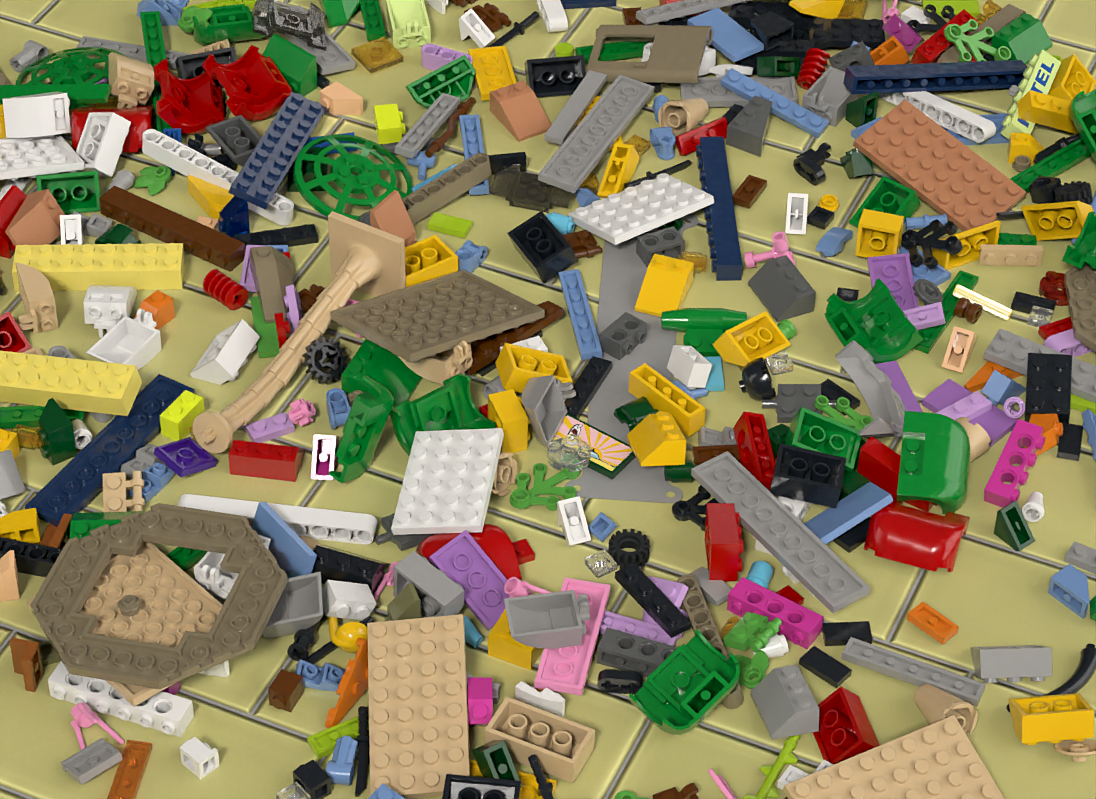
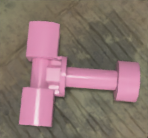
M780 231L772 235L774 246H772L771 251L754 254L753 251L745 252L744 258L747 268L757 267V262L787 255L796 266L792 251H788L789 246L785 232Z

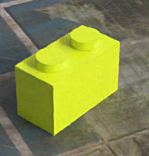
M397 104L374 105V122L378 143L399 142L402 139V135L406 134L402 111H398Z
M185 390L160 415L161 434L174 441L184 439L193 430L194 419L200 413L205 412L204 398Z

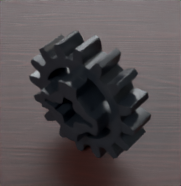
M321 337L310 342L311 344L305 348L307 352L302 355V357L307 359L302 364L309 368L306 370V374L311 372L313 374L311 379L318 378L319 384L326 382L329 385L340 380L344 369L348 366V364L344 363V360L348 359V356H343L345 348L339 349L340 342L333 344L332 338L326 340L325 337Z

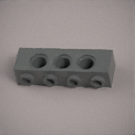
M607 627L597 647V663L619 670L638 672L643 677H648L678 647Z

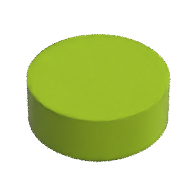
M562 42L555 46V55L557 57L573 56L574 47L570 43Z

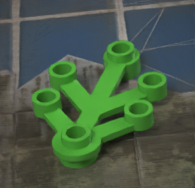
M970 19L961 26L949 24L944 29L946 39L953 42L960 53L958 57L960 62H969L972 59L970 52L965 49L963 43L967 44L976 62L986 61L979 50L994 56L996 61H1006L1011 58V51L1008 47L1001 46L996 49L980 42V40H988L994 35V30L991 27H985L982 31L971 36L963 34L966 31L973 32L978 28V24L974 19Z
M819 395L814 402V406L829 416L828 418L859 431L873 421L871 417L860 415L849 406L850 401L845 397L838 398L835 407L851 419H846L828 405L829 400L826 396Z
M574 459L564 461L562 471L543 481V478L546 476V465L542 463L535 464L533 466V475L535 476L534 487L530 490H526V487L530 484V476L527 473H519L516 476L518 487L510 495V504L518 509H524L530 505H545L550 511L557 510L558 497L536 496L539 494L563 496L565 500L576 497V489L572 486H553L565 479H576L580 474V463Z

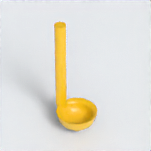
M328 617L330 639L333 644L343 651L357 653L359 647L355 643L358 638L366 639L368 642V628L364 624L348 622L338 628V618Z

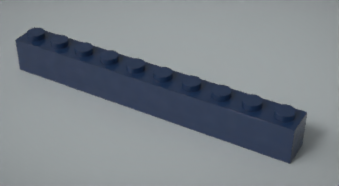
M1022 60L846 66L843 84L851 94H870L875 91L878 93L1010 88L1012 85H1019L1025 77L1023 73L1027 66Z
M700 137V143L696 145V157H698L697 167L701 169L699 170L701 190L712 195L714 198V203L704 208V219L708 220L706 221V233H710L708 234V246H712L709 249L710 259H713L711 261L712 273L715 272L716 281L741 280L742 259L724 137Z

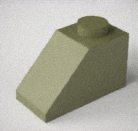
M413 583L408 584L387 605L388 616L384 617L385 621L421 618L420 599Z

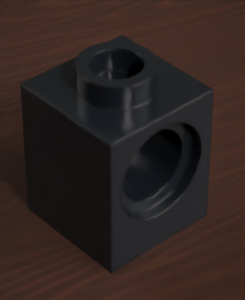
M1038 176L1029 186L1032 203H1056L1054 190L1061 185L1060 178Z
M314 760L300 765L293 771L294 788L305 799H323L332 793L331 777Z

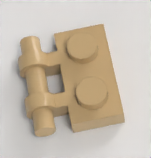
M133 471V479L126 481L125 472L102 474L104 512H127V509L143 511L145 499L142 498L144 480L142 479L141 471ZM127 490H133V499L127 500Z

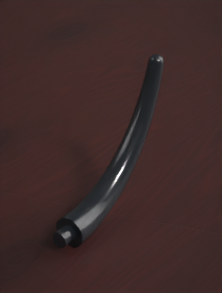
M1087 644L1086 648L1081 651L1080 662L1074 674L1063 685L1043 696L1073 694L1081 690L1096 670L1095 645ZM1009 704L1006 707L1008 712H1010Z

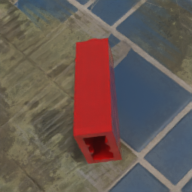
M871 436L860 449L857 472L891 494L892 497L897 498L901 456ZM925 500L903 501L926 512H929L933 505H938Z

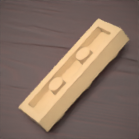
M981 244L978 262L979 265L1041 266L1043 247L1041 245Z

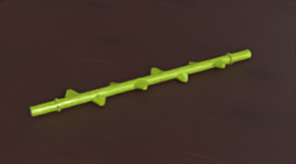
M801 735L789 736L788 740H785L784 747L773 765L761 766L760 771L766 776V779L756 796L744 795L743 799L778 798L780 794L774 787V783L785 764H797L798 759L792 751L796 749V744Z

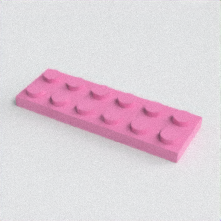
M564 578L561 591L574 590L576 599H578L580 594L587 595L590 606V620L584 621L586 635H582V645L555 649L544 648L534 681V688L545 689L547 687L551 691L582 696L611 585Z

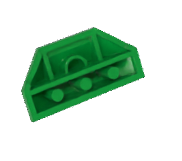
M319 0L329 28L348 24L350 17L359 6L360 0Z
M463 55L408 84L406 89L417 104L427 109L442 93L460 98L461 103L470 96L476 70L466 55Z

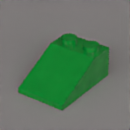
M882 176L851 218L849 224L858 228L863 209L904 216L905 223V218H911L921 203L916 191Z
M801 407L791 420L785 444L846 458L845 470L852 471L862 436L859 435V430Z

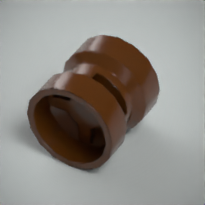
M961 297L955 306L954 315L959 318L964 317L968 322L975 324L982 313L983 306L976 302L971 303L969 299Z

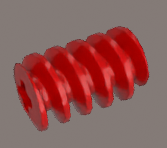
M810 48L806 52V57L799 71V77L796 79L797 85L809 90L822 76L821 73L825 72L826 69L823 66L828 65L827 60L830 59V54L818 48Z
M218 269L211 270L204 278V292L228 309L237 310L245 304L248 298L247 289H243V286L237 284V282L221 273Z

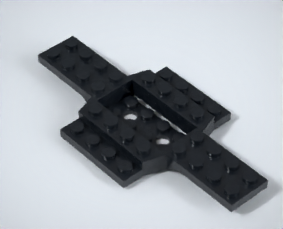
M756 1L732 4L728 14L730 18L745 30L750 29L749 17L753 13L761 16L768 12H774L794 23L793 40L766 52L762 50L734 62V65L753 67L752 74H757V57H799L801 70L806 52L810 48L823 50L827 47H850L853 41L858 43L863 41L865 46L877 48L886 41L885 32L882 29L884 26L883 20L814 18L812 15L800 13L789 5L790 2ZM686 15L684 18H673L667 22H658V25H687L688 19L695 16Z

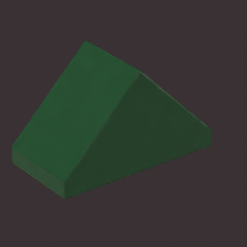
M1016 500L997 511L994 528L996 536L1015 551H1021L1035 542Z

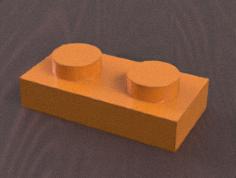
M923 601L907 614L909 622L942 645L958 633L959 626Z

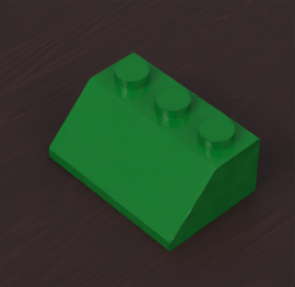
M1026 13L994 33L991 40V47L996 49L1001 46L1008 47L1011 51V58L1009 60H1022L1025 65L1028 64L1033 54L1037 55L1042 49L1047 51L1053 44L1041 21Z
M277 34L272 35L262 55L265 58L269 56L291 87V92L301 94L304 97L317 89L316 56Z
M98 171L36 176L38 191L49 189L65 214H73L74 211L78 213L100 211L99 198L101 196Z
M143 511L74 513L70 524V539L74 537L81 539L90 535L91 530L106 524L109 527L120 523L121 518L136 512L140 515Z

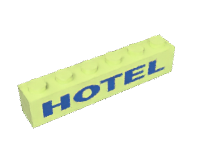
M1043 49L1037 55L1033 54L1028 61L1030 66L1024 71L1023 76L1025 77L1019 83V90L1012 98L1014 103L1008 108L1007 113L1009 114L1001 124L1003 128L1000 134L1009 139L1010 133H1032L1035 123L1019 119L1017 102L1030 90L1048 95L1061 62Z

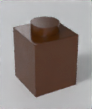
M281 669L268 688L269 705L292 712L304 693L303 676Z

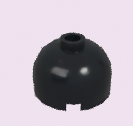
M763 357L748 362L742 370V380L739 381L742 392H747L750 398L755 401L762 402V400L776 398L775 388H772V379Z

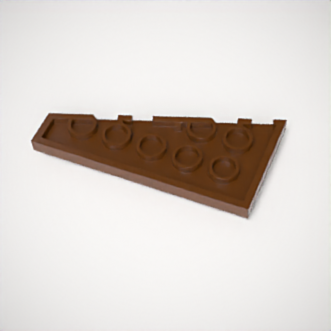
M550 301L540 303L537 306L545 309L544 318L538 319L533 323L520 325L518 328L505 330L501 334H493L485 339L470 342L473 362L472 366L465 372L470 375L474 374L497 359L500 354V347L504 346L505 343L512 344L526 340L564 315L563 308Z

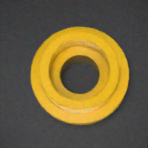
M826 194L819 200V207L833 212L838 209L839 202L836 196Z

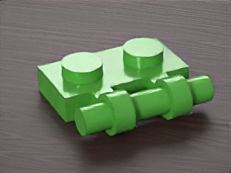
M746 612L723 638L724 646L745 651L750 646L753 652H758L769 643L768 639L775 636L779 632L782 621L779 618H774L773 621L768 622V617Z

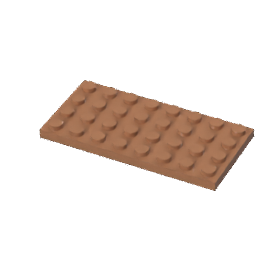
M903 100L855 139L853 143L856 149L901 184L916 191L917 196L941 215L946 214L947 219L954 222L962 231L999 220L996 213L1008 212L1027 193L907 100Z

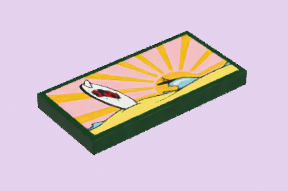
M568 413L549 445L550 448L571 459L577 460L579 463L612 480L636 457L627 443Z

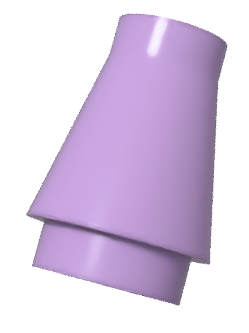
M1010 397L1004 403V412L1010 418H1019L1025 412V403L1018 397ZM1015 403H1018V404H1019V406H1018V407L1020 408L1019 410H1016V409H1015V407H1014V404H1015Z

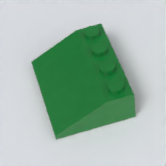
M366 339L341 375L342 390L346 396L355 390L367 392L370 384L362 378L365 375H369L383 384L394 397L393 406L409 400L423 377L407 367L398 355H394L387 349L379 347V345Z

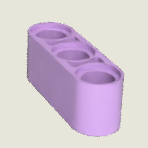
M431 43L421 47V64L424 68L433 71L463 55H466L472 64V57L469 54Z
M1073 329L1048 337L1043 346L1072 355V357L1093 352L1092 349L1074 338Z

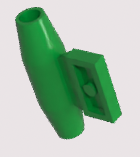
M683 308L664 311L661 314V328L685 333L683 338L684 346H692L703 357L720 356L713 346L715 341L725 331L747 321L746 312L724 308Z

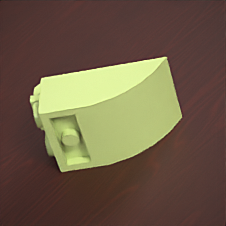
M386 0L393 49L422 47L425 44L431 43V29L424 0Z

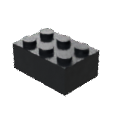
M542 211L507 233L515 249L543 284L558 275V272H562L578 262L569 243Z
M1028 353L1025 399L1026 422H1029L1031 414H1057L1059 423H1069L1072 355Z
M780 443L775 459L770 492L777 496L836 508L842 489L846 458Z

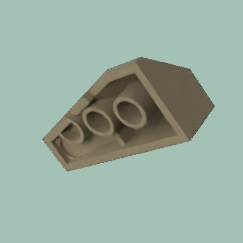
M272 246L252 247L250 251V269L265 323L275 322L274 314L282 312L284 321H286L288 312L284 301V296L287 295L286 286L293 285L295 277L291 259Z

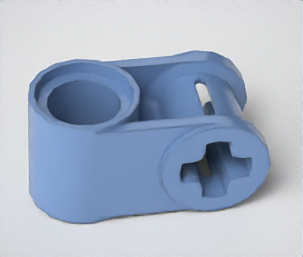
M671 127L650 129V142L658 157L662 160L673 159L675 157L673 145L676 139Z
M467 240L455 253L458 256V271L464 269L473 273L485 261L488 254L487 246H478L473 244L471 240Z
M330 389L326 393V406L330 427L334 430L338 426L345 425L351 407L342 389Z

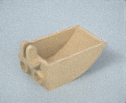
M111 52L109 54L110 94L118 96L117 109H122L124 105V109L131 108L132 106L136 107L138 102L146 104L154 90V71L151 64Z
M16 263L20 295L27 313L19 316L20 329H32L33 334L59 329L55 299L49 280L37 269L25 264Z
M461 341L450 351H443L435 356L419 359V361L414 363L407 362L399 357L407 367L419 376L442 385L443 381L459 373L463 374L472 366L473 362L470 343L467 344L466 341Z

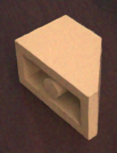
M337 81L319 91L320 104L327 107L326 111L333 115H361L364 113L363 97Z
M954 326L942 367L963 373L972 355L978 334Z
M14 550L8 551L0 558V601L20 599L19 578Z

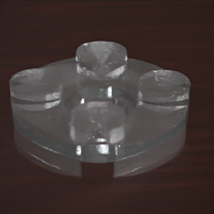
M569 434L564 438L556 439L547 444V461L553 468L560 471L561 467L568 468V472H576L589 465L591 448L585 441L579 439L577 435Z

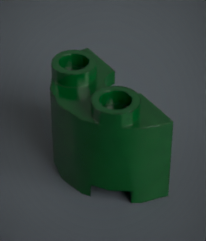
M118 223L95 240V244H141V241H136L135 237L131 234L133 231L131 228Z
M643 396L615 409L614 416L622 424L626 423L630 432L649 414H656L659 411L657 409L653 410L646 397Z

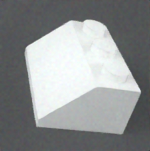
M114 112L89 113L76 149V153L84 161V169L78 171H98L99 177H112L116 171V165L122 153L125 138L129 133L131 122Z
M241 319L215 336L189 375L193 378L219 385L226 381H233L239 374L238 369L248 361L246 357L256 349L257 346L255 344L260 336Z

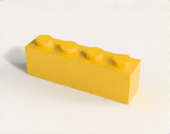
M1030 90L1017 102L1019 119L1074 134L1078 133L1069 116L1068 107L1071 101Z
M644 363L629 372L628 392L637 399L643 396L646 397L653 410L657 409L658 411L671 413L681 432L689 437L699 431L701 426L704 427L706 408L649 365Z

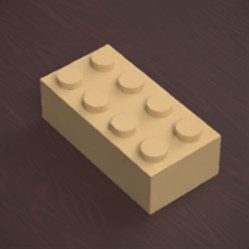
M506 696L484 730V744L493 740L505 741L511 759L530 767L528 757L536 754L543 772L574 783L594 750L595 730Z

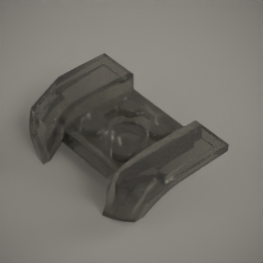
M257 0L255 2L252 13L254 33L271 37L273 31H277L280 34H289L299 39H307V46L326 51L324 12L319 7L311 3L308 13L275 5L274 0Z
M520 164L502 166L496 172L490 189V194L506 197V201H509V206L549 213L553 206L568 208L572 196L571 192L539 181L537 174L521 172Z

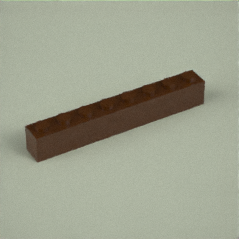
M115 185L99 198L102 215L167 244L183 243V249L186 253L229 272L233 271L244 261V242Z

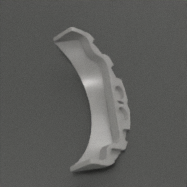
M856 341L850 342L835 357L858 387L872 415L873 421L860 430L859 435L864 438H870L871 436L874 438L903 436L904 412L907 411L903 400L891 387L893 383L889 377L874 364V358Z

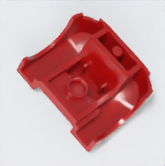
M251 45L240 59L230 64H219L215 61L214 55L210 54L202 64V67L209 78L218 80L227 91L226 94L230 98L226 104L234 116L242 115L245 119L253 121L269 118L277 113L287 97L291 96L292 89L269 56L265 58L259 53L258 47Z
M166 58L154 66V78L160 83L162 91L161 99L156 101L157 114L173 129L181 128V132L188 135L202 134L207 132V126L224 120L222 89L220 86L217 88L216 83L212 78H209L206 71L192 79H181L169 71Z
M134 106L133 108L126 109L74 108L71 114L72 149L76 152L89 113L114 112L131 122L129 133L123 144L122 153L138 152V148H142L143 132L151 129V123L154 122V106Z
M892 497L893 501L871 515L864 550L869 548L875 551V556L931 571H937V567L948 568L947 572L954 570L962 536L966 535L970 517L952 512H947L945 516L922 511L903 506V501H897V498Z
M484 524L482 532L469 533L507 580L511 577L522 580L514 546L510 537L502 528L497 525ZM441 533L428 536L419 543L415 552L429 561L431 555L461 533Z

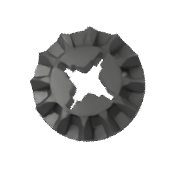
M918 279L912 287L915 291L914 295L919 298V301L924 302L925 306L943 302L942 293L931 281Z

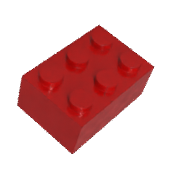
M706 503L704 541L709 580L737 581L738 572H742L740 553H743V539H741V526H739V512H735L734 503Z

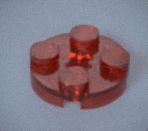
M1055 271L1046 272L1045 276L1040 280L1039 295L1057 301L1056 306H1067L1068 300L1064 283L1065 274L1056 273Z

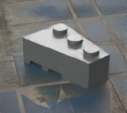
M754 96L728 124L726 145L761 157L771 120L772 101Z

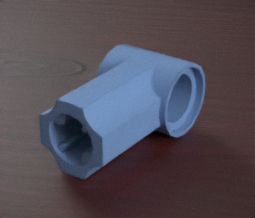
M342 736L337 738L332 760L328 761L326 773L331 777V783L347 786L352 784L354 760L358 749V741H355L352 737Z

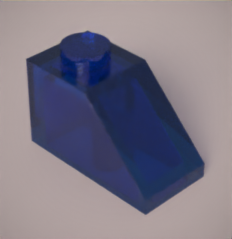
M234 196L219 212L220 221L217 222L219 232L234 238L233 235L250 233L248 203Z

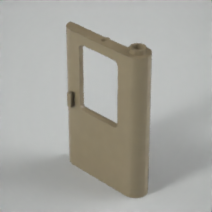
M600 25L596 29V39L587 65L586 74L589 70L606 74V82H614L620 74L640 82L698 83V74L706 45H711L713 41L712 26ZM606 41L653 42L649 59L646 62L598 61L602 45Z

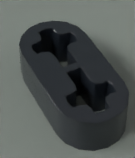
M803 155L794 160L793 166L795 171L809 183L818 185L825 181L824 170L809 157Z
M605 669L598 674L597 686L601 691L607 693H632L634 695L643 687L644 679L638 672Z

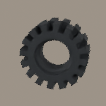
M1081 181L1064 183V185L1061 184L1054 190L1056 203L1080 201L1089 205L1093 201L1091 185L1085 181L1082 183Z
M623 529V533L617 531L616 535L612 534L608 546L610 563H613L614 567L620 565V569L633 563L638 568L639 565L643 568L645 563H648L650 554V541L647 539V536L645 534L642 535V532L639 530L637 533H634L635 529H631L630 532H627V529ZM624 548H633V549H635L636 551L627 552V551H624V550H622V549H624Z

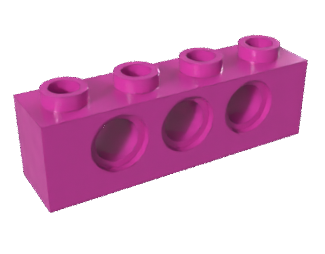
M1020 419L1017 420L984 489L985 502L1003 508L1012 501H1018L1020 496L1019 488L1021 485L1026 484L1029 476L1027 471L1029 467L1033 468L1037 459L1036 452L1038 449L1041 450L1044 445L1043 427Z
M742 577L728 593L726 610L740 617H743L746 612L756 613L768 617V622L773 621L774 618H779L782 621V625L779 627L777 634H783L787 640L805 649H808L822 632L824 616Z

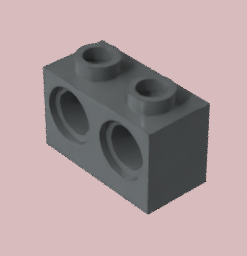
M673 226L638 236L636 253L646 267H648L654 254L676 259L684 257L685 240Z
M625 312L600 333L602 351L621 360L626 354H630L633 348L645 340L647 335L646 322Z

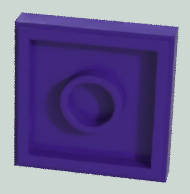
M191 437L161 445L154 449V455L179 477L216 467L217 460Z

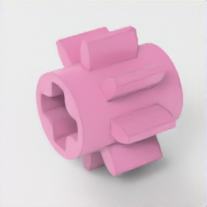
M302 398L290 403L292 409L288 411V415L295 425L300 424L302 427L314 421L311 416L315 415L316 411L309 400L304 401Z

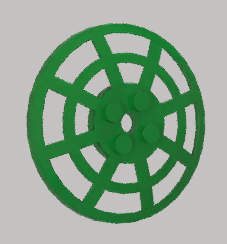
M78 47L58 51L40 58L26 67L19 74L15 85H21L23 79L31 71H33L31 81L25 85H43L44 83L40 81L47 78L50 79L52 84H95L104 77L109 79V57L107 55L111 52L123 54L103 47ZM90 54H95L100 56L101 58L91 59L87 56H89ZM105 62L103 70L94 67L96 63ZM40 69H48L47 73L37 77ZM93 74H96V75H97V76H95L94 78H92V79L86 81L87 79H89L90 77H92ZM93 103L70 104L69 109L79 108L91 105Z
M336 134L317 138L301 149L294 165L293 176L299 193L310 206L326 217L333 211L358 221L360 216L343 213L346 203L357 206H371L373 209L394 190L399 192L401 199L412 193L411 178L402 162L383 146L358 136ZM338 141H350L363 144L364 146L354 143H339ZM324 142L331 144L319 152L318 155L306 154L310 148ZM345 148L360 149L361 152L360 154H349ZM372 148L388 157L394 164L389 163L382 155L372 150ZM335 149L341 155L336 159L324 157L328 152ZM369 153L377 157L382 164H374L368 159ZM302 160L314 161L316 179L305 183L301 171ZM320 163L332 166L331 174L322 176ZM388 170L390 183L380 178L379 171ZM394 170L402 172L407 183L406 194L396 187ZM334 181L343 190L342 193L334 190L328 182ZM377 184L387 189L385 193L378 197H375L373 193ZM321 186L328 194L338 199L335 209L320 201L310 190ZM351 193L365 194L367 199H356L349 196Z

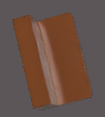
M64 513L58 527L48 524L38 545L63 549L70 539V524L73 515Z
M11 638L10 648L14 672L23 674L26 691L35 692L44 675L39 643Z

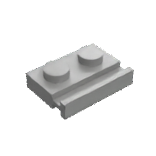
M100 738L62 761L61 765L63 771H67L74 780L82 785L123 759L120 751L110 743H106L103 738Z

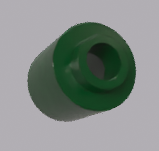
M685 460V465H665V481H671V483L693 482L691 469L696 467V464H692V460Z

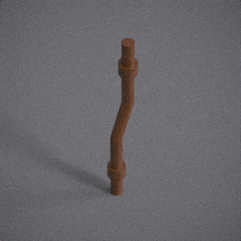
M470 97L466 102H462L457 107V111L448 119L446 131L439 138L434 139L430 147L425 151L427 157H432L444 147V143L454 134L455 123L459 120V115H466L471 110V107L476 102L475 98Z

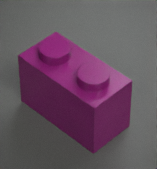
M894 14L882 27L891 37L894 35L910 54H913L925 41L897 14Z

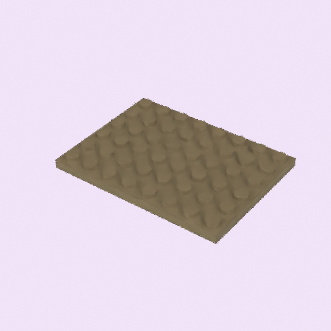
M464 269L330 311L331 320L410 363L417 362L425 357L435 356L443 351H450L461 341H466L469 344L475 340H482L487 336L501 334L505 330L518 328L526 323H533L538 319L544 318L545 309Z

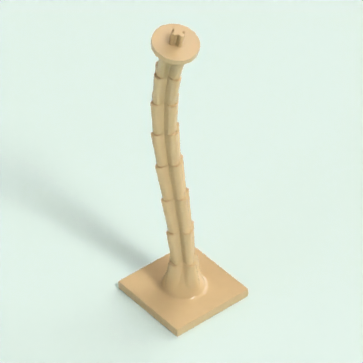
M333 211L328 215L331 283L316 298L317 301L298 322L297 329L279 349L278 355L261 372V376L241 394V397L222 409L219 414L213 411H205L194 419L193 434L202 448L217 454L224 452L231 446L233 440L232 433L242 425L245 426L262 408L268 406L282 387H286L301 362L304 363L306 358L302 357L307 352L306 346L310 345V342L318 340L320 336H323L332 322L330 311L344 307L355 289L377 297L406 287L405 244L403 238Z

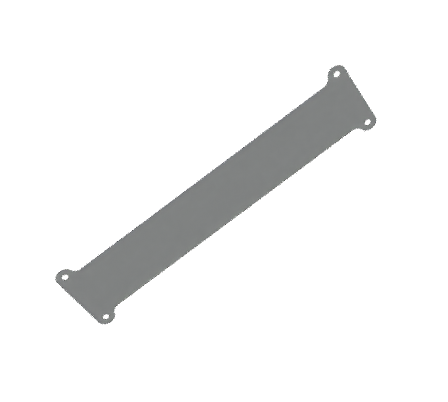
M693 214L681 217L682 227L678 230V233L682 238L684 230L695 227L699 223L698 218ZM689 218L692 222L685 223L684 219ZM661 225L638 236L663 230L664 227ZM638 236L617 245L607 240L604 242L596 331L600 342V333L627 312L646 322L647 335L641 344L639 343L630 354H626L621 360L602 351V357L600 358L612 361V369L589 403L587 422L589 425L628 445L629 443L626 439L629 433L628 425L626 423L622 424L614 416V411L620 406L637 399L628 392L629 372L646 363L672 382L674 376L667 369L673 345H676L677 332L662 329L661 317L634 311L648 268L636 253ZM636 457L613 480L583 465L582 476L565 484V487L580 486L581 490L576 491V497L580 496L582 498L675 503L683 497L681 489L665 481L664 466L641 467ZM672 491L675 493V496L668 497L666 493Z

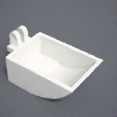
M50 92L2 99L6 138H28L71 133L70 100L67 93Z
M90 285L83 301L85 324H94V328L99 330V338H102L105 335L104 329H107V332H109L125 316L130 318L137 296L136 288L134 286Z
M140 308L135 319L127 316L122 318L86 353L108 363L136 365L137 370H139L162 350L160 331L154 329L157 324L153 321L152 313L145 312L144 309Z
M259 535L263 545L268 550L271 539ZM208 551L194 567L195 581L207 592L226 599L239 574L221 571L220 563L225 554Z

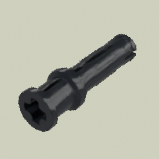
M322 618L315 625L307 629L298 630L295 633L294 642L287 650L291 659L295 661H305L307 659L308 650L314 645V634Z

